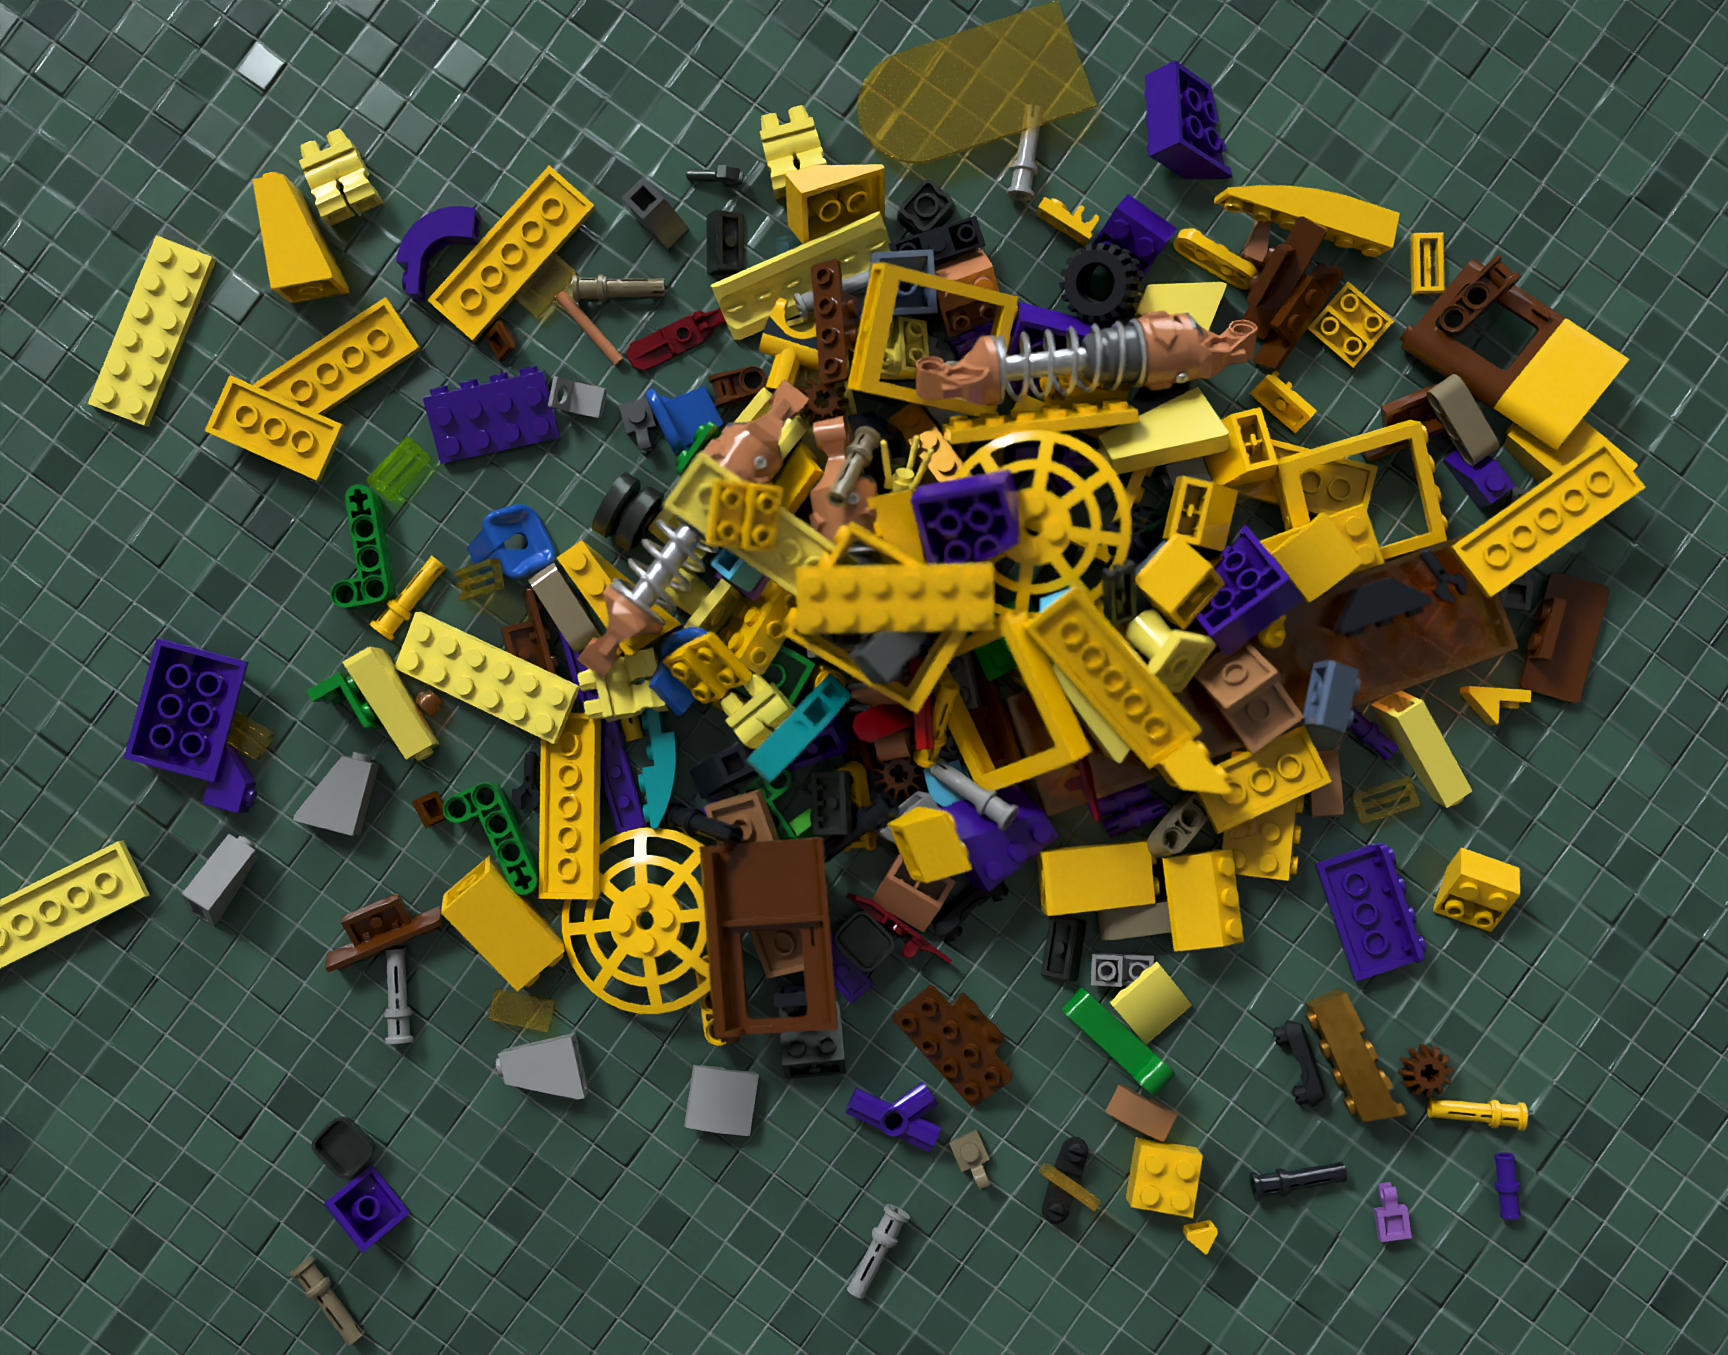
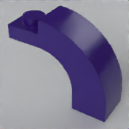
M452 206L437 209L420 218L407 231L399 246L396 262L403 270H407L402 276V287L412 300L425 301L428 267L431 259L439 250L454 244L476 246L479 243L481 215L475 207Z

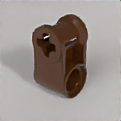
M757 366L719 372L708 377L709 383L713 385L716 397L714 402L715 408H727L752 400L766 386L768 380L764 371ZM751 376H760L762 382L759 387L755 389L747 387V380Z

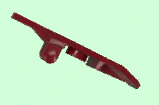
M720 308L710 312L695 311L642 339L630 343L626 356L632 368L646 371L709 340L715 329L726 323ZM687 330L689 332L688 337L680 339L678 337L679 331Z
M931 694V705L933 708L935 697ZM900 703L891 705L881 704L856 715L852 729L859 741L871 744L885 736L914 726V713ZM903 710H906L910 716L906 715Z
M1088 754L1072 762L1076 770L1079 769L1080 775L1067 779L1064 787L1067 791L1080 789L1090 803L1094 821H1099L1102 819L1095 792L1093 773Z
M850 893L846 895L845 899L854 902L861 909L871 914L880 925L888 921L890 923L888 928L901 938L905 935L909 937L901 950L904 958H911L918 950L934 954L946 964L952 962L949 957L876 902Z

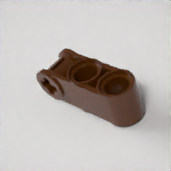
M1500 255L1494 257L1481 270L1479 275L1442 310L1439 318L1440 330L1452 338L1463 334L1494 302L1506 294L1519 281L1522 275L1511 271L1502 262ZM1473 292H1481L1486 300L1480 305H1473L1468 301V296ZM1455 314L1460 316L1463 322L1456 328H1450L1445 324L1444 320L1446 317Z

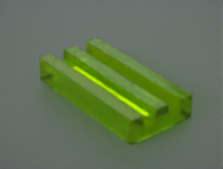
M406 436L370 474L366 481L391 502L432 457L409 436ZM411 446L412 449L396 464V466L379 483L378 480ZM418 453L421 457L387 491L385 489L386 486Z

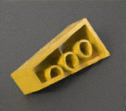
M917 488L867 498L869 509L876 508L877 519L873 524L876 536H879L919 562L928 564L910 501ZM881 555L883 565H898Z
M581 540L558 556L557 559L607 628L609 617L603 591L607 586L610 587L609 583H614V578H620L634 586L636 585ZM653 604L650 609L665 620L666 625H662L664 627L659 634L631 636L621 642L619 646L625 654L635 655L640 650L649 649L682 624L666 610Z

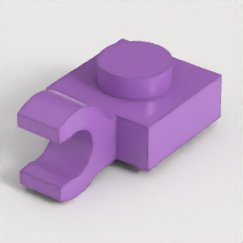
M1391 1182L1378 1183L1379 1196L1383 1207L1374 1208L1377 1238L1380 1242L1412 1238L1408 1207L1405 1204L1398 1205L1396 1187H1392Z

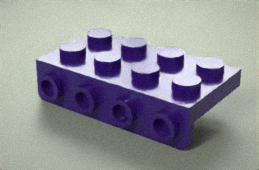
M537 366L519 369L520 375L508 377L507 372L489 376L490 382L479 384L478 379L460 382L461 388L449 390L448 385L429 389L431 395L424 397L423 401L440 464L560 438L561 435L554 408L548 407L550 392L546 380V370L538 371Z
M1375 842L1314 863L1351 975L1355 981H1360L1413 962H1424V953L1427 952L1421 935H1417L1414 923L1417 922L1415 913L1410 905L1407 906L1403 895L1407 892L1403 879L1397 876L1394 868L1396 864L1395 854L1391 847H1387L1385 843Z

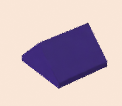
M373 1165L365 1169L323 1204L361 1254L410 1213Z

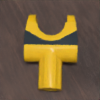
M783 298L777 300L767 320L759 346V352L775 357L765 386L766 389L772 392L776 391L784 379L792 386H795L801 365L815 370L819 369L816 325L805 332H796L791 329L786 323L785 316L788 300Z

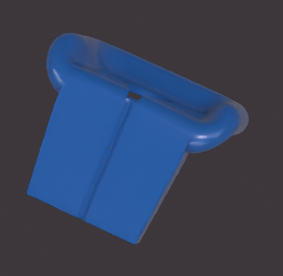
M705 386L672 399L658 395L654 389L647 390L645 394L676 458L684 450L689 451L695 442L693 436L702 424L706 426L709 421H712L718 428L724 426Z
M514 504L489 513L482 522L483 530L467 547L486 586L497 582L505 576L511 579H521L536 574L556 560L555 546L539 515L531 507L524 504ZM515 534H521L527 539L528 547L526 549L507 550L504 542Z
M699 627L685 628L670 634L661 645V655L663 657L659 661L649 684V687L677 716L685 713L695 697L679 679L672 675L671 670L663 663V660L686 643L709 633L707 630Z

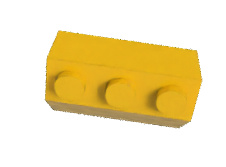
M1232 849L1201 850L1162 858L1174 951L1223 947L1244 942Z

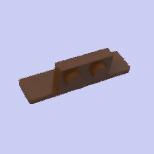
M1305 216L1298 218L1284 244H1279L1276 248L1271 247L1262 262L1265 265L1260 276L1255 275L1247 288L1250 294L1246 301L1250 305L1242 320L1251 321L1256 324L1257 336L1261 339L1268 337L1272 330L1270 322L1301 279L1327 233L1326 228Z
M837 259L811 266L820 383L825 386L849 380V358L853 360L862 313L858 298L843 290L841 262Z
M1320 263L1311 276L1303 274L1270 322V326L1274 330L1253 359L1257 366L1274 372L1280 369L1343 277L1344 272L1342 269Z
M1437 383L1380 406L1382 427L1414 420L1421 422L1425 426L1428 438L1445 432V428L1426 396V392L1436 386ZM1408 439L1362 452V454L1371 462L1409 447Z
M528 588L523 591V597L530 621L500 628L506 652L555 674V671H558V662L555 654L549 652L547 644L548 641H551L549 628L546 623L542 624L539 612L543 611L542 602L537 594H534L533 588Z
M985 674L977 676L976 681L982 707L970 711L969 714L994 767L996 768L1001 765L1004 767L1022 760L1019 752L1020 745L1013 735L1009 723L1010 717L999 695L1000 689L995 679L988 681ZM1030 778L1015 783L1023 791L1031 788Z
M397 893L342 916L340 923L352 943L328 952L325 969L327 972L336 969H346L357 960L365 957L372 958L386 948L393 945L401 946L407 943L412 937L422 933L429 934L434 932L442 925V908L438 906L412 917L400 894Z

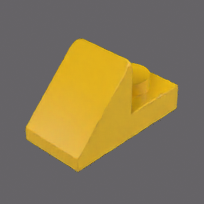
M1466 686L1460 687L1459 692L1487 725H1498L1499 708L1519 709L1520 703H1531V690Z

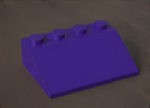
M157 638L123 759L216 782L249 662L187 644Z

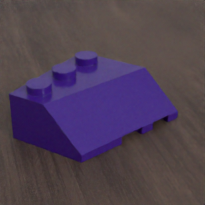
M1175 60L1145 75L1146 89L1144 94L1147 104L1146 124L1148 127L1147 150L1149 157L1184 179H1229L1233 177L1231 167L1224 166L1222 152L1226 151L1224 139H1220L1215 128V123L1219 121L1211 85Z
M1018 302V314L1012 325L1011 343L1007 356L1021 354L1020 335L1022 332H1025L1029 337L1031 353L1044 352L1043 334L1046 329H1049L1053 335L1055 350L1067 349L1066 334L1070 326L1077 333L1078 347H1080L1081 341L1086 334L1090 333V327L1094 323L1098 325L1100 331L1105 329V324L1088 322L1087 319H1080L1076 316ZM1040 377L1033 378L1038 392L1043 393L1039 384ZM1024 379L1009 381L1014 393L1019 396L1020 392H1022ZM1030 387L1028 388V392L1026 394L1028 396H1030V393H1033Z
M1011 469L919 486L910 499L928 564L979 563L1020 542L1018 496Z
M1246 524L1238 532L1241 537L1232 547L1227 546L1220 554L1222 559L1214 568L1225 582V585L1196 616L1226 656L1305 599L1291 578Z
M1015 783L995 790L998 794L997 797L1010 806L1016 805L1019 808L1017 816L1004 831L1000 830L998 824L985 814L983 816L979 815L975 810L976 806L968 800L961 799L952 802L951 805L934 808L947 811L954 818L957 825L956 833L969 853L968 861L971 869L964 873L973 887L988 892L1059 837L1045 812Z

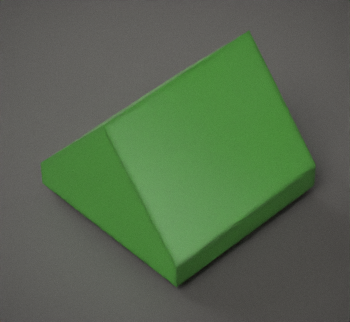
M812 805L789 822V825L799 839L823 836L813 835V827L810 822Z

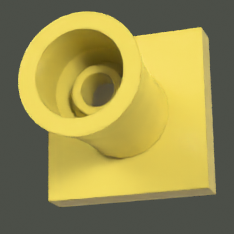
M681 566L678 571L690 583L691 591H681L670 585H667L664 591L672 598L676 606L691 615V618L683 628L699 627L708 632L713 631L717 635L733 615L735 606L740 601H743L744 597L724 579H721L715 588L711 589L693 570ZM675 576L672 578V580L682 584Z
M1155 609L1146 610L1135 617L1128 625L1124 634V639L1128 644L1151 660L1147 667L1169 692L1176 693L1183 691L1217 645L1209 636L1176 630L1172 631L1160 613Z

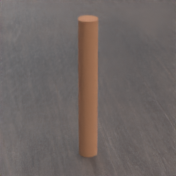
M565 291L560 292L556 296V300L615 366L621 364L624 361V357Z

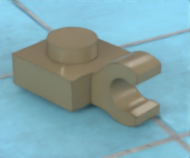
M977 1129L949 1141L961 1172L971 1169L979 1190L991 1185L982 1165L983 1162L990 1160Z

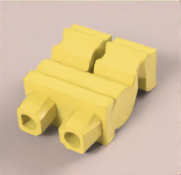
M803 105L792 107L788 110L791 123L779 125L776 113L761 116L762 130L760 131V137L768 171L771 172L770 176L775 200L786 197L785 174L797 170L794 166V160L800 164V169L813 165H827L826 160L823 158V149L813 117L808 116Z
M341 129L328 133L326 137L331 147L322 151L316 141H309L300 145L303 159L299 160V163L304 170L306 180L312 190L311 193L316 198L315 204L320 216L329 226L355 216L352 208L360 214L383 204L378 192L367 179L370 174L358 149ZM342 185L344 186L343 192L347 200L344 198L341 192H339V190L342 188Z
M650 648L640 650L635 655L626 654L624 657H618L603 678L590 669L578 674L579 685L583 692L593 689L598 690L599 699L584 702L586 717L589 720L604 718L607 722H612L617 719L632 718L642 714L646 708H651L655 712L669 711L664 701L649 687L659 664L655 650ZM638 679H646V681H644L640 685L635 684Z
M755 673L748 684L743 685L753 697L745 704L737 693L733 691L720 704L729 716L725 721L733 728L743 744L749 748L757 749L773 732V728L776 729L796 708L778 690L774 682L768 684L764 678Z

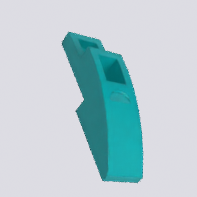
M831 674L827 675L746 761L770 783L832 720L852 695Z
M646 708L641 717L644 730L649 729L651 742H646L648 760H653L654 766L643 767V774L638 775L640 791L641 793L646 792L647 804L643 805L645 823L650 822L651 829L661 827L665 819V813L670 807L674 796L679 767V744L676 731L665 733L662 712H655L651 708Z

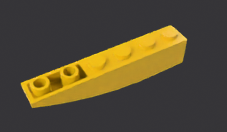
M1255 185L1231 187L1221 192L1214 199V203L1224 206L1226 211L1233 213L1243 212L1252 215L1254 220L1261 222L1271 221L1280 224V228L1292 231L1300 216H1305L1327 229L1324 239L1334 242L1340 248L1360 250L1363 255L1368 257H1378L1393 248L1400 216L1398 212L1347 195L1296 186Z

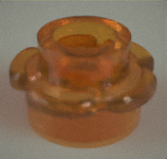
M428 689L426 692L418 691L420 694L414 701L428 714L433 716L438 710L442 711L439 705L443 701L432 690Z

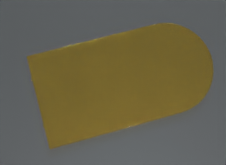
M1058 0L889 56L877 64L865 78L858 96L857 111L859 127L876 150L899 162L921 164L936 161L1096 108L1097 103L1070 35L1069 27L1066 24Z

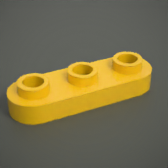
M1196 229L1180 230L1173 242V246L1179 254L1236 288L1247 290L1254 276L1259 275L1258 270L1251 261L1242 259L1230 252L1224 245L1217 244L1203 236Z

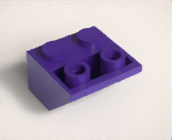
M1127 194L1115 208L1093 244H1116L1122 246V249H1128L1133 253L1131 257L1139 260L1140 265L1137 266V269L1143 270L1145 276L1177 228ZM1101 264V265H1103L1105 268H1107L1108 270H1110L1109 267H1107L1105 264Z

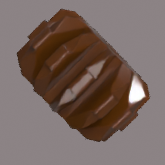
M810 378L807 380L810 390L804 387L799 389L800 392L809 398L804 405L805 408L799 414L801 418L811 415L808 422L810 426H813L817 419L822 421L836 418L835 414L840 417L846 416V411L840 407L849 405V399L841 397L846 392L844 386L835 389L837 383L826 386L821 383L816 385L814 380ZM823 396L825 400L828 397V407L822 408V405L817 407V398Z
M911 752V756H908L906 760L897 758L890 760L888 763L886 761L880 762L877 758V762L885 767L884 770L873 769V774H883L884 778L874 782L875 786H880L886 782L888 785L883 791L889 793L891 788H894L893 797L895 800H898L900 797L899 789L904 790L907 798L911 797V792L907 788L909 785L916 790H920L921 786L914 782L913 779H924L925 776L924 773H914V769L921 767L916 763L910 764L914 752ZM895 765H902V770L907 772V778L904 779L902 777V782L897 783L895 782V777L890 776V770L892 768L896 770Z
M1419 1044L1418 1052L1412 1047L1408 1048L1409 1059L1400 1057V1061L1406 1067L1397 1070L1398 1074L1405 1076L1402 1085L1406 1088L1411 1087V1093L1416 1096L1423 1093L1425 1097L1431 1098L1433 1090L1438 1094H1443L1441 1084H1452L1451 1080L1445 1076L1454 1071L1451 1066L1446 1065L1449 1061L1448 1055L1440 1054V1049L1436 1046L1428 1049L1425 1044ZM1427 1065L1430 1067L1429 1073L1425 1071L1426 1076L1421 1075V1070H1426L1424 1066Z

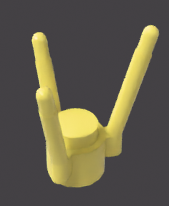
M918 435L914 436L907 467L897 469L893 475L891 473L887 442L885 440L881 441L885 474L884 488L890 489L889 493L918 488L934 454V449L930 448L916 476H914L913 467L920 441Z

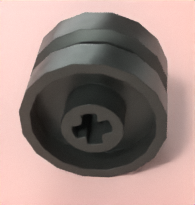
M624 472L614 482L602 500L593 519L591 529L605 538L616 533L615 543L631 552L648 532L650 524L656 518L661 508L664 495L651 486L640 491L641 481Z

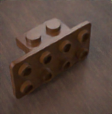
M1553 572L1548 575L1541 604L1536 611L1534 630L1528 640V652L1519 681L1521 689L1531 690V692L1569 703L1580 701L1609 595V588L1607 586L1559 572Z
M928 986L893 1014L892 1019L970 1106H977L1013 1078L1012 1071L995 1054V1051L1005 1037L1000 1033L998 1027L989 1021L979 1010L977 1004L969 999L964 992L958 995L950 1004L934 986Z

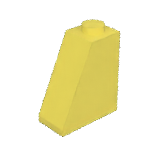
M1223 282L1147 285L1143 293L1138 292L1137 294L1141 296L1139 303H1133L1132 305L1135 308L1132 319L1141 318L1146 312L1165 310L1169 315L1188 312L1202 328L1209 331L1227 284Z

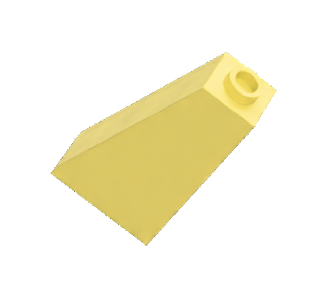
M1196 387L1138 416V423L1121 424L1099 435L1100 449L1096 450V452L1102 455L1118 475L1224 452L1229 449V432L1199 387Z
M369 646L343 661L344 666L406 760L416 758L419 762L434 754L432 748L438 746L439 742L399 671L394 668L395 664L387 650Z
M1046 654L1073 713L1105 756L1120 764L1131 747L1054 660Z
M1395 688L1371 704L1373 710L1434 801L1448 808L1461 803L1466 795L1473 792L1424 701Z

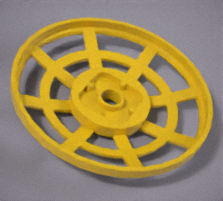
M1030 430L1012 433L998 438L979 449L964 463L953 480L965 478L978 462H980L986 473L1011 469L1013 474L1022 470L1036 469L1033 488L1017 492L1020 542L988 560L979 562L993 563L994 565L1007 555L1012 560L1021 564L1019 582L1003 576L993 568V580L999 585L1017 592L1015 610L994 602V612L1002 615L1012 611L1013 616L1026 611L1031 620L1039 613L1028 612L1030 594L1049 593L1066 585L1070 588L1076 585L1091 603L1097 600L1103 594L1102 581L1090 592L1079 576L1092 562L1099 544L1118 546L1112 565L1118 563L1123 566V561L1126 560L1131 542L1132 518L1130 504L1124 486L1115 470L1102 455L1087 444L1071 436L1052 431ZM1041 440L1038 460L1017 461L999 469L990 453L998 448L1015 442ZM1054 442L1066 445L1082 453L1100 471L1086 481H1083L1070 469L1051 462ZM1049 471L1064 477L1076 488L1062 498L1047 491L1046 485ZM1107 481L1113 488L1119 505L1121 533L1101 531L1100 510L1092 492ZM1083 498L1090 513L1091 529L1073 527L1069 508ZM1037 518L1041 521L1043 528L1038 536H1031L1026 532L1025 524L1028 519ZM1070 540L1089 542L1084 556L1076 567L1072 569L1061 554L1067 548ZM1051 562L1061 575V578L1049 583L1031 584L1034 566Z
M638 828L622 832L600 844L599 855L616 844L635 838L634 857L615 864L604 874L599 871V895L603 892L614 902L609 919L594 920V911L598 899H588L585 910V922L569 923L572 899H564L562 935L565 950L572 967L581 981L596 996L624 1011L638 1014H661L691 1005L711 991L709 963L700 957L707 943L703 888L691 874L701 863L700 847L706 845L694 837L679 831L665 828ZM647 837L671 839L686 845L694 852L682 865L665 857L647 855ZM647 865L661 866L675 874L665 886L648 883ZM635 866V885L621 892L610 882L621 871ZM684 882L688 884L698 904L697 909L683 910L680 901L675 896V892ZM644 912L651 913L654 918L653 926L648 930L644 929L640 924V917ZM700 921L697 940L693 949L690 950L679 941L684 929V923ZM611 931V935L618 946L609 959L601 951L595 933ZM586 934L592 954L603 967L594 982L587 976L577 960L570 937L572 935ZM672 951L683 960L672 971L658 976L655 957ZM627 954L643 959L645 977L630 975L618 969ZM691 967L707 978L688 995L672 1002L663 1003L660 985L679 978ZM612 976L627 984L647 986L650 1005H639L622 1001L609 995L604 991V988Z

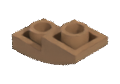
M1317 751L1332 782L1308 792L1312 818L1343 816V793L1338 751Z
M1124 1084L1118 1085L1105 1111L1132 1128L1162 1142L1166 1140L1179 1115L1153 1098L1148 1100Z

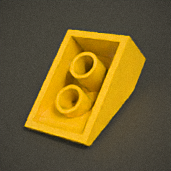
M882 164L813 165L785 174L788 227L802 244L878 211L881 213L882 219L885 220V167Z

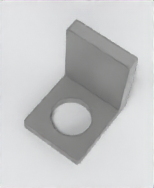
M554 376L548 407L601 419L607 389ZM563 386L564 395L559 402L557 398L558 390Z

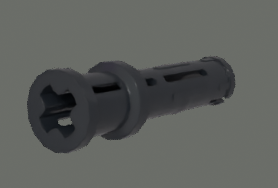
M882 791L877 795V800L868 807L862 806L858 810L856 817L852 820L853 834L832 835L824 841L825 863L830 862L836 855L867 832H876L880 828V824L889 817L897 816L899 814V807L893 797Z
M674 803L670 805L665 813V824L672 830L681 829L689 836L701 834L731 846H737V842H742L744 833L741 827L706 817L703 811L697 808L687 809L681 803Z
M1342 1161L1293 1171L1277 1168L1273 1173L1257 1175L1256 1172L1250 1173V1186L1256 1201H1262L1263 1197L1280 1194L1282 1197L1288 1196L1291 1191L1347 1182V1172Z

